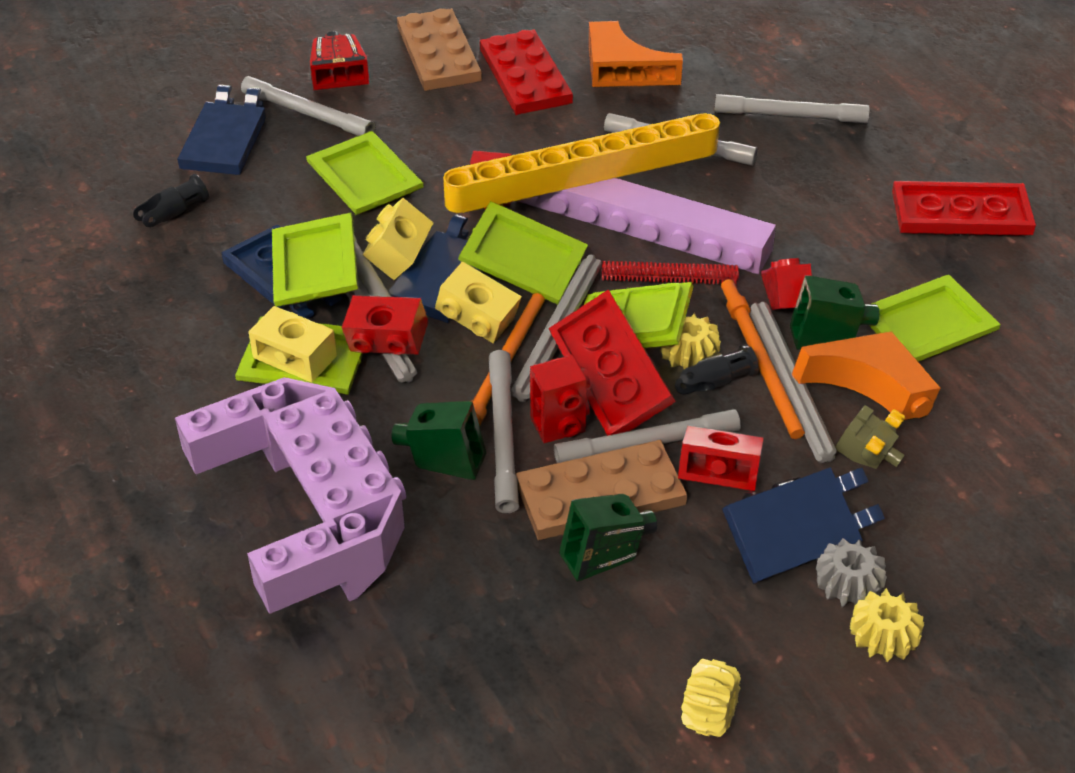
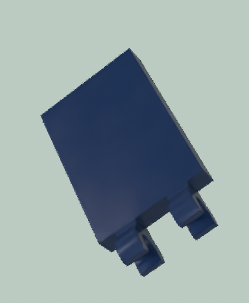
M218 85L215 103L205 102L177 159L179 169L240 175L266 119L263 101H258L261 89L249 87L245 95V104L233 105L234 98H229L232 86Z
M455 214L449 222L446 233L436 231L418 253L414 263L401 274L388 292L391 297L421 298L428 317L446 323L451 321L450 318L436 310L435 305L440 286L462 262L458 258L467 243L465 239L469 234L468 230L463 229L468 221L467 217ZM475 268L476 270L480 271L481 273L486 274V272H484V271H482V270H480V269Z
M275 225L221 252L223 263L273 304L272 229L280 228L279 225ZM337 294L323 297V300L326 304L332 306L341 301L342 296ZM311 300L287 304L291 307L293 313L306 319L314 316V312L306 305Z
M830 467L722 508L753 584L820 558L829 543L838 546L842 538L849 544H855L859 539L863 541L858 530L885 519L879 504L851 515L844 499L843 493L861 487L860 485L869 482L863 467L835 478Z

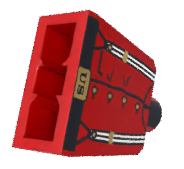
M331 31L325 37L313 39L310 58L313 90L369 84L367 56L355 35H341L339 32Z

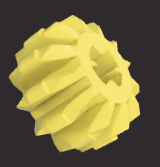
M694 312L691 317L685 318L679 344L661 346L662 359L669 360L671 367L680 365L685 369L696 365L703 358L717 354L720 351L721 344L717 325L710 324L708 317L697 318Z
M887 588L881 593V596L869 591L868 595L865 596V600H858V603L854 606V617L851 618L850 622L851 634L856 636V647H868L869 658L878 653L884 656L886 662L893 657V654L904 660L910 650H915L919 646L924 627L923 616L918 614L917 603H905L904 593L894 597L890 595Z
M701 659L692 668L691 677L688 679L687 688L684 692V702L681 707L683 711L681 718L686 728L695 730L696 733L705 736L721 737L726 732L734 716L738 703V694L741 689L739 686L741 677L735 667L715 659L712 661Z

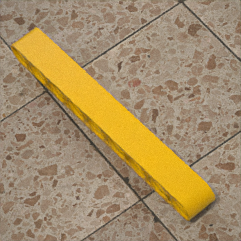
M696 114L448 170L443 176L445 207L454 213H465L486 208L490 201L498 205L708 157L717 152L720 121L712 114Z

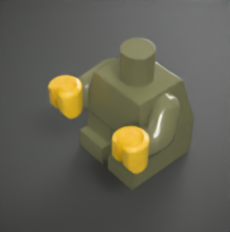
M864 405L835 446L836 450L853 462L877 469L883 459L897 467L905 455L892 446L899 437L896 434V429L904 421L905 416L893 409L886 420L883 421L872 414L874 410Z

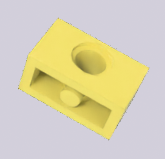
M404 198L393 207L388 204L380 212L376 219L380 223L367 235L365 240L369 244L363 253L365 258L393 280L414 263L433 225L429 218Z
M462 261L440 286L435 309L443 313L447 318L453 319L470 329L477 336L483 337L494 344L514 320L522 296Z
M273 306L248 332L254 359L312 383L337 357L333 329L276 306Z

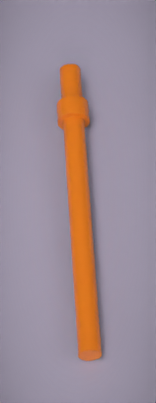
M725 280L722 282L721 288L727 299L726 307L731 318L737 321L748 346L752 347L756 354L759 370L792 439H799L805 434V431L749 315L750 307L747 300L739 294L733 280Z
M539 293L532 295L502 350L510 354L511 361L545 302V298ZM489 373L473 399L479 426L487 414L486 406L492 397Z

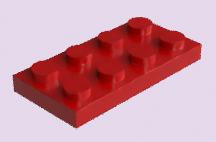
M535 29L521 30L518 33L503 36L495 35L480 40V51L515 115L573 104L572 91Z
M894 181L892 193L900 233L1011 236L1034 234L1036 223L1024 183Z
M606 290L548 328L563 356L573 355L579 367H584L587 370L591 387L586 392V398L607 436L629 432L676 402L609 290Z

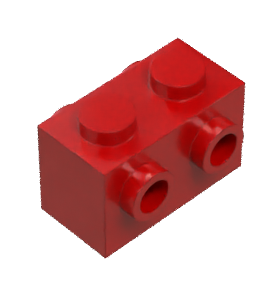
M573 355L530 366V419L544 444L585 432L586 416L590 414L586 392L590 389L591 384L587 370L584 367H579Z

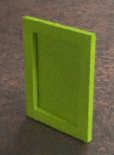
M373 131L306 156L307 162L356 215L423 188V182Z
M490 201L478 224L473 228V232L460 253L458 260L533 294L539 293L545 299L559 304L577 267L581 264V259L588 244Z
M351 213L272 229L273 302L276 307L358 290L354 228Z
M948 274L871 303L878 305L880 315L878 324L869 326L876 334L892 331L919 362L1000 329L1001 324Z
M692 282L668 283L610 291L644 348L679 344L693 291ZM605 291L587 294L584 305Z
M323 324L334 330L337 357L314 380L313 384L332 387L338 393L349 394L363 353L350 351L341 328L342 326ZM250 342L235 374L238 381L267 384L284 377L309 382L254 359Z

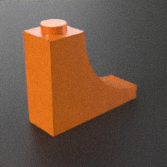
M618 21L589 22V57L592 87L681 85L682 53H667L643 47L623 33Z
M892 331L804 346L800 350L792 372V376L799 384L826 383L854 390L873 399L890 413L893 409L897 410L905 416L904 420L929 415L940 390L939 385Z

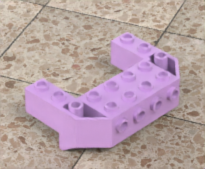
M284 377L175 417L182 450L195 474L263 450L275 472L291 466L323 521L321 524L247 553L254 586L269 614L337 585L342 587L348 600L352 601L357 599L386 570L405 528L402 500L406 499V492L401 480L398 477L392 478L390 475L389 466L382 451L376 452L372 447V439L366 426H359L356 422L355 411L348 400L343 401L335 388Z

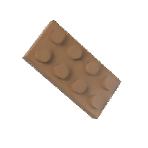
M452 8L437 9L433 12L421 14L410 13L406 16L397 17L399 32L424 91L482 81L481 69Z
M661 440L515 473L518 481V491L538 540L564 534L571 501L575 499L625 494L629 496L639 512L651 510L653 513L683 506L687 502V493L680 479H678L675 468Z

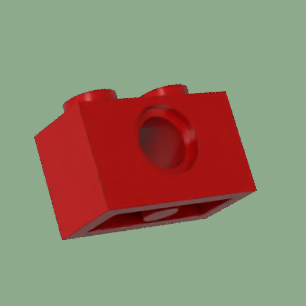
M353 295L341 328L348 347L352 352L419 355L429 322L421 298Z
M687 426L682 442L678 479L755 491L764 438Z

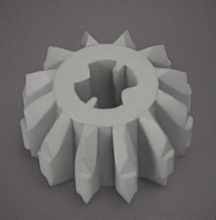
M844 538L838 543V546L829 543L824 550V554H821L817 560L816 581L818 588L825 590L827 600L840 599L842 607L848 602H853L856 605L858 600H865V596L868 595L869 591L879 595V592L885 587L887 579L885 575V558L876 556L875 546L862 547L860 539L855 544H849Z

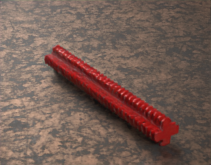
M603 261L602 280L605 281L606 277L607 281L610 278L613 281L615 277V281H618L619 277V281H622L623 278L624 282H626V279L630 282L632 277V282H634L636 277L637 282H639V278L641 282H643V279L647 282L648 278L649 282H652L653 278L655 283L657 278L658 283H660L661 279L662 283H664L666 278V283L669 282V279L671 283H673V279L675 283H677L678 279L679 283L682 282V279L683 283H686V279L687 282H690L691 279L692 284H694L696 279V284H698L699 280L700 284H703V280L705 284H707V280L709 284H711L712 280L713 284H715L717 280L719 285L720 280L722 283L724 280L730 279L737 285L739 271L738 265H730L729 267L728 264L726 268L724 264L722 266L714 264L713 267L712 264H709L708 267V264L704 266V264L699 265L698 263L696 267L694 263L692 267L690 263L688 265L680 263L678 267V263H675L674 266V263H671V265L666 263L665 265V262H663L661 267V262L658 263V266L656 262L654 264L650 262L649 265L648 262H645L644 266V262H641L640 265V262L636 264L633 261L631 265V261H629L627 266V261L624 262V265L623 261H620V264L618 261L615 264L614 261H611V265L610 261H607V265L606 261Z

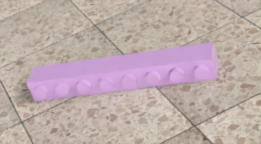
M617 178L517 200L524 204L719 263L728 264L729 266L738 265L739 269L756 274L761 272L773 251L775 224Z

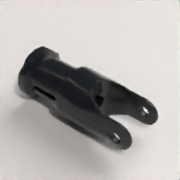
M193 174L187 182L175 188L170 186L137 206L133 211V217L137 221H143L146 227H154L161 222L169 221L186 212L187 207L200 200L203 202L209 199L208 190L197 174ZM142 210V215L139 216L138 212ZM150 217H153L152 222L148 221Z
M744 344L739 346L737 351L726 355L717 353L703 358L696 365L685 368L681 372L680 378L675 382V389L678 393L686 395L695 391L716 389L729 384L731 379L745 374L749 376L756 375L759 370L756 354L752 347ZM685 384L686 389H682L680 385Z

